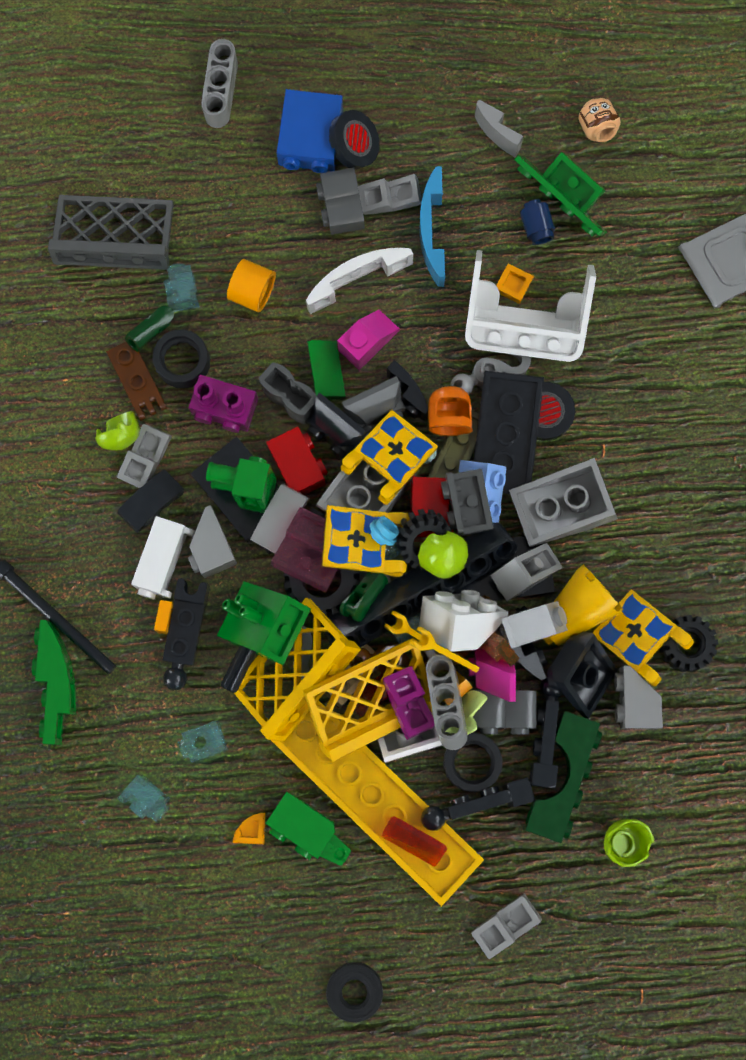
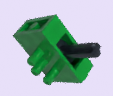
M244 581L235 600L226 599L222 604L223 610L227 611L228 614L217 636L239 648L221 682V686L232 693H236L255 654L284 665L311 608L287 595Z

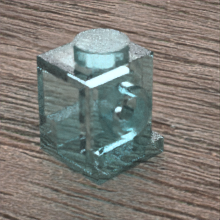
M173 264L167 269L169 279L164 280L168 306L173 312L199 308L196 282L191 265Z
M216 720L181 733L183 740L178 741L183 758L189 757L191 763H196L229 751L220 722ZM198 737L206 739V745L201 749L197 748L195 744Z
M140 774L133 779L117 798L122 803L130 801L132 804L129 808L140 818L143 819L147 816L155 822H158L169 809L166 804L170 798L149 779Z

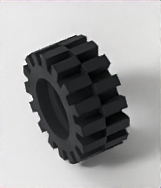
M424 509L418 510V516H415L413 512L409 513L410 520L407 521L403 518L400 521L403 527L397 526L399 529L396 541L397 547L404 561L407 564L410 563L411 567L415 569L419 565L421 570H425L420 566L418 559L420 548L414 546L416 536L424 531H433L437 535H445L446 531L452 532L443 516L439 513L436 515L434 510L428 509L427 514Z
M692 615L679 617L672 621L684 631L690 632L698 638L699 649L694 655H685L679 651L677 642L669 637L659 651L664 655L663 660L671 664V668L680 669L679 671L692 672L705 667L713 660L712 657L717 653L715 647L718 645V639L715 640L714 635L716 632L714 629L711 630L709 628L711 624L708 621L703 622L701 617H692Z

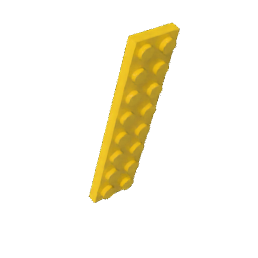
M319 700L317 701V706L326 708ZM310 711L285 741L271 740L441 907L484 861L446 822L437 831L427 830L421 822V815L425 808L429 806L366 745L332 762L320 749L317 741L319 736ZM332 716L329 717L325 726L326 734L337 730L340 724L339 719Z

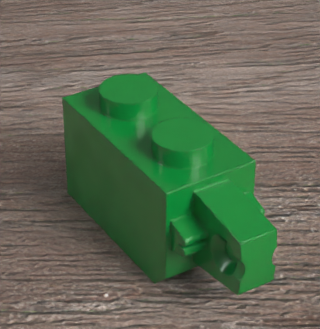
M290 792L285 793L265 823L271 827L269 833L282 842L286 838L297 845L294 850L308 860L312 856L317 859L322 857L342 866L351 852V849L335 835L336 828L333 821Z

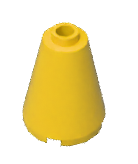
M583 564L576 570L554 600V602L558 601L559 606L566 613L568 631L544 638L543 640L549 646L553 642L559 646L565 643L571 636L590 630L618 615L624 609Z

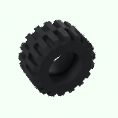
M324 540L317 541V544L313 545L310 542L305 544L304 549L300 550L298 548L294 552L295 556L292 559L289 558L287 569L284 570V588L289 597L300 603L305 598L311 599L330 618L340 612L342 602L359 585L360 572L357 570L335 568L341 579L338 590L334 594L323 598L311 595L305 587V577L313 567L322 565ZM310 611L307 617L309 618L310 616L314 618V615Z

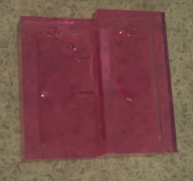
M300 507L286 530V536L274 555L271 566L326 593L339 568L322 566L325 518Z

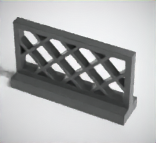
M59 195L53 238L49 239L48 251L55 265L168 270V251L174 208L173 200ZM66 205H78L82 209L71 218L64 213ZM99 206L107 207L110 212L99 220L92 213ZM126 208H135L139 212L128 221L120 214ZM155 209H166L165 216L157 222L148 215ZM87 215L94 223L84 231H81L75 223ZM116 217L122 225L111 233L104 224ZM145 218L151 226L139 234L132 226ZM70 227L78 234L71 240H60L61 234ZM99 228L107 235L101 241H91L88 238L89 235ZM127 230L135 236L129 243H120L117 239L118 236ZM155 231L163 237L162 244H149L145 239Z

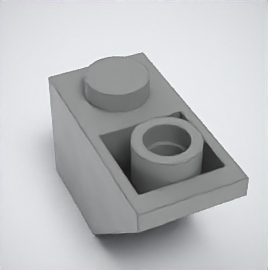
M631 666L620 667L619 673L614 675L615 692L620 693V704L615 705V720L620 722V729H662V697Z

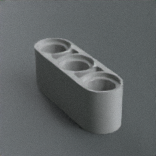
M218 39L211 44L201 104L205 120L209 126L214 128H221L229 122L238 68L235 47L227 39ZM221 56H229L225 60L219 59ZM219 81L225 82V84L221 86L214 85ZM215 107L222 108L218 112H210Z
M435 655L426 664L435 729L441 744L446 749L457 750L466 744L468 738L458 676L450 658L445 655ZM441 670L449 671L443 677L435 676ZM446 698L454 699L448 706L440 705L441 701ZM450 727L459 728L458 732L452 736L444 734Z

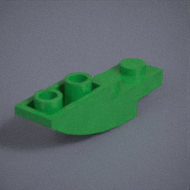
M40 620V627H36L34 633V643L38 646L37 658H33L32 675L35 676V681L47 683V689H43L41 696L42 707H45V717L41 719L39 724V737L43 738L42 744L62 745L64 715H76L75 678L68 651L56 627L47 620Z

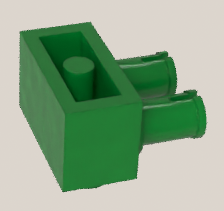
M254 456L249 457V460L240 458L239 464L236 467L209 462L206 472V480L211 481V488L232 492L231 494L240 509L264 513L273 498L277 479L271 465L267 464V460Z

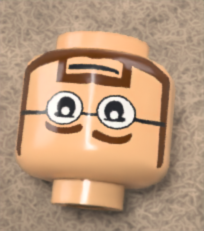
M604 98L591 99L586 102L578 116L579 123L586 137L596 142L611 140L617 134L621 123L612 102Z

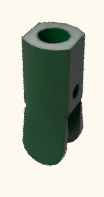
M168 306L159 307L126 335L125 340L128 345L136 352L140 351L170 325L174 317L173 310Z
M368 572L356 589L342 602L340 606L341 615L345 617L351 615L353 620L357 622L362 621L371 604L388 583V578L385 574Z

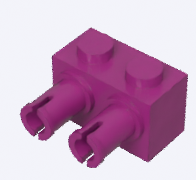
M199 375L188 408L191 414L194 415V419L201 423L211 424L213 421L223 424L222 428L234 433H239V430L248 432L259 399L256 391Z

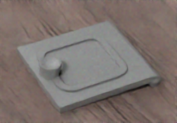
M746 214L691 241L682 243L678 247L714 309L746 292Z

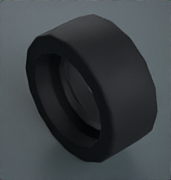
M173 330L165 333L157 341L153 349V364L159 377L166 384L175 388H190L195 386L199 375H207L210 369V355L204 341L196 333L189 330ZM179 343L192 345L199 355L197 367L185 375L173 374L165 365L166 352L172 346Z
M471 733L468 734L465 745L477 744L485 748L489 753L491 766L487 775L477 781H469L462 778L457 773L454 765L455 756L459 749H446L443 767L446 777L454 786L463 791L478 792L488 789L497 781L502 771L503 759L499 747L492 739L483 734Z

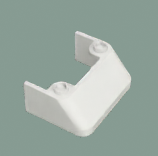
M477 250L465 339L468 345L477 350L571 362L578 359L584 349L596 281L594 265H588L583 293L568 292L562 295L558 301L556 313L499 305L500 293L498 287L491 281L479 280L483 251Z

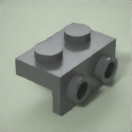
M482 469L455 474L452 472L446 473V481L441 482L444 500L450 499L452 511L447 512V519L451 530L455 529L456 534L459 536L493 530L494 527Z

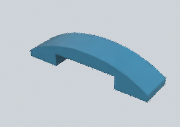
M436 166L431 173L423 193L420 210V244L427 269L438 287H444L445 254L444 249H433L431 205H442V166Z

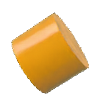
M242 259L231 277L227 290V299L258 313L261 312L273 290L276 272L249 260Z

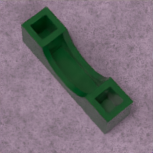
M566 711L561 713L556 727L555 745L560 749L566 761V779L557 793L546 799L535 800L531 803L523 827L524 831L558 843H562L563 838H569L574 822L569 820L573 808L578 809L583 796V791L579 790L582 778L588 779L593 762L589 761L592 748L597 750L602 738V732L598 731L600 723Z

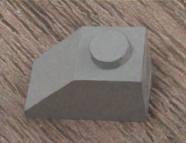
M211 505L205 507L189 546L192 555L188 557L194 573L200 572L204 578H207L237 565V561Z
M545 543L515 557L490 576L494 580L499 592L508 601L526 592L563 567L549 545Z
M558 601L501 618L511 649L568 631L566 626L567 616L564 609L559 606Z

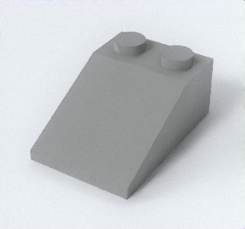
M362 460L350 475L341 470L319 499L316 506L325 512L327 505L389 513L410 486L412 477L400 489L388 505H385L379 501L378 497L381 489L389 480Z
M595 458L509 490L530 547L584 532L618 519Z

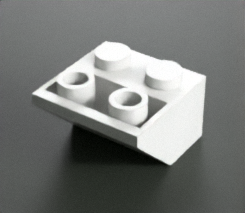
M462 590L461 594L438 591L433 596H423L419 627L429 631L436 643L451 652L478 650L502 624L501 618L507 617L508 611L497 606L496 601L484 599L480 596L479 592L474 590Z

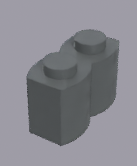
M349 168L321 173V183H316L318 200H324L326 209L321 210L323 226H329L331 235L365 229L355 169Z
M272 362L259 377L264 394L275 404L284 406L292 419L301 424H307L306 421L314 413L315 393L307 385L295 381L287 368Z
M475 690L488 697L487 701L474 715L477 728H480V734H498V728H511L512 735H529V729H536V691L516 690V702H509L485 691Z

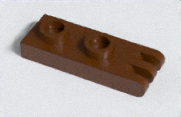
M127 342L106 351L140 421L146 419L145 413L141 409L145 406L151 416L157 414L152 405L155 401H157L162 411L167 409L139 351L133 350Z

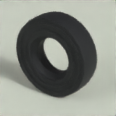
M357 962L344 964L333 972L326 988L327 1002L332 1012L340 1019L353 1023L365 1021L378 1011L382 1003L383 986L381 979L368 965ZM359 980L365 984L367 997L361 1004L351 1005L343 998L342 989L348 981Z

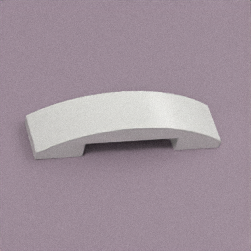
M409 248L380 249L359 255L341 264L327 274L306 299L309 313H315L335 303L334 290L381 267L388 277L412 265V250Z

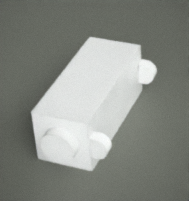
M155 517L131 583L132 586L139 589L138 595L155 600L156 595L171 599L173 593L167 591L186 536L193 537L195 530L170 520Z

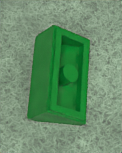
M307 341L316 396L320 392L328 400L346 398L337 341Z

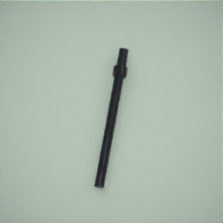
M0 559V580H6L108 675L111 674L117 666L20 578L8 561Z

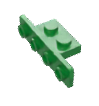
M561 152L544 173H541L525 157L517 155L514 160L520 165L517 168L518 171L529 180L534 177L541 183L538 188L551 199L555 196L562 203L559 207L571 218L576 215L582 220L583 223L580 226L592 237L595 234L604 236L607 233L603 227L587 214L606 190L566 154Z

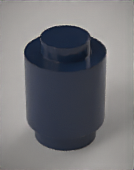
M540 199L525 203L524 209L520 211L527 239L531 240L532 245H541L555 238L553 234L555 227L548 204L541 202Z

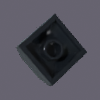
M320 392L315 397L314 413L306 421L309 426L307 431L319 442L324 439L331 445L329 450L340 460H343L365 438L366 430Z
M583 631L578 635L571 636L564 643L563 648L548 669L547 679L552 689L561 691L584 718L589 719L618 670L594 633Z

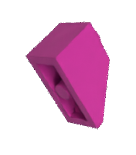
M378 309L359 319L337 340L338 351L360 370L400 331V328Z
M480 646L478 650H474V658H468V660L480 668L477 673L468 668L469 676H474L476 688L506 701L516 702V670L509 647Z

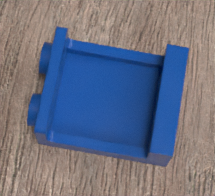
M286 89L276 153L278 165L288 170H298L299 168L311 169L316 173L335 171L336 151L335 148H331L329 142V129L332 120L343 113L342 95Z

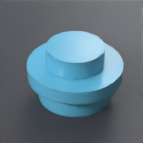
M382 516L370 523L371 536L378 544L392 546L397 541L399 529L390 519Z

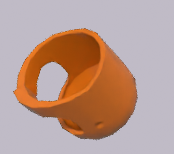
M445 386L431 394L428 402V422L431 433L440 436H458L473 432L471 399L464 389L456 386Z

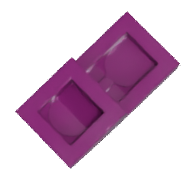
M412 666L383 678L389 700L407 740L435 728L434 718L423 698L425 692Z

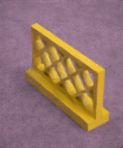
M305 598L302 604L311 608L310 611L314 615L313 628H301L294 643V651H290L288 655L294 656V673L283 674V665L275 662V674L264 675V666L267 659L258 655L249 666L238 691L234 693L263 727L260 731L268 740L285 741L309 712L303 690L344 671L361 650L354 641L348 640L309 598ZM321 632H330L336 639L328 649H321ZM303 633H313V650L302 651ZM302 655H313V667L309 672L301 673ZM283 678H294L293 691L289 696H282ZM264 679H275V696L264 697ZM250 680H256V697H249L243 691V688ZM326 691L314 696L316 703ZM264 701H274V714L269 720L263 714Z
M411 638L303 690L319 736L317 741L320 749L332 762L401 728L391 703L386 706L379 705L378 703L386 689L383 678L393 674L394 669L398 671L405 669L397 665L401 655L411 650L413 656L409 666H412L417 678H420L425 692L423 698L430 712H432L424 661L420 650L409 643L410 640L417 642L416 639ZM380 664L387 666L381 681L370 678L374 667ZM354 677L360 680L354 694L351 695L343 692L342 689L346 681ZM367 682L378 686L371 701L360 698ZM324 691L332 693L326 708L317 706L314 696ZM339 696L350 699L344 715L333 711ZM357 703L369 706L364 717L358 720L351 718ZM332 716L340 719L337 730L326 734L325 726L329 717Z

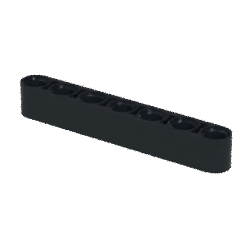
M498 522L493 523V530L474 533L464 539L467 542L469 555L464 569L458 574L442 579L434 576L427 570H421L417 566L416 569L413 568L403 574V576L388 583L371 604L362 621L357 622L353 620L351 615L348 617L342 616L340 612L329 619L348 640L354 641L359 647H362L389 631L384 627L385 623L390 626L395 625L397 617L391 614L392 611H397L405 616L407 620L421 612L423 596H433L438 591L456 592L510 560L516 554L518 544L502 524ZM323 632L331 645L336 639L330 632Z

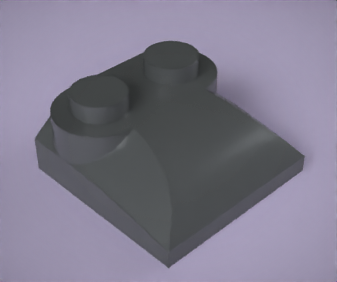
M397 376L342 402L343 412L366 430V435L375 428L391 409L402 418H404L403 413L406 410L405 404L401 399L400 383Z

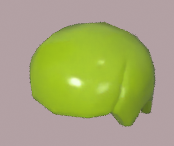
M129 411L109 419L106 422V432L102 433L100 429H97L95 437L97 444L103 449L112 451L123 450L132 445L140 434L139 423L134 411Z
M446 531L445 535L430 534L419 550L418 559L420 566L442 579L458 574L464 569L469 555L467 542L458 534Z
M620 819L613 822L606 831L604 850L608 858L619 866L635 867L649 857V849L651 844L654 843V836L649 826L637 819Z

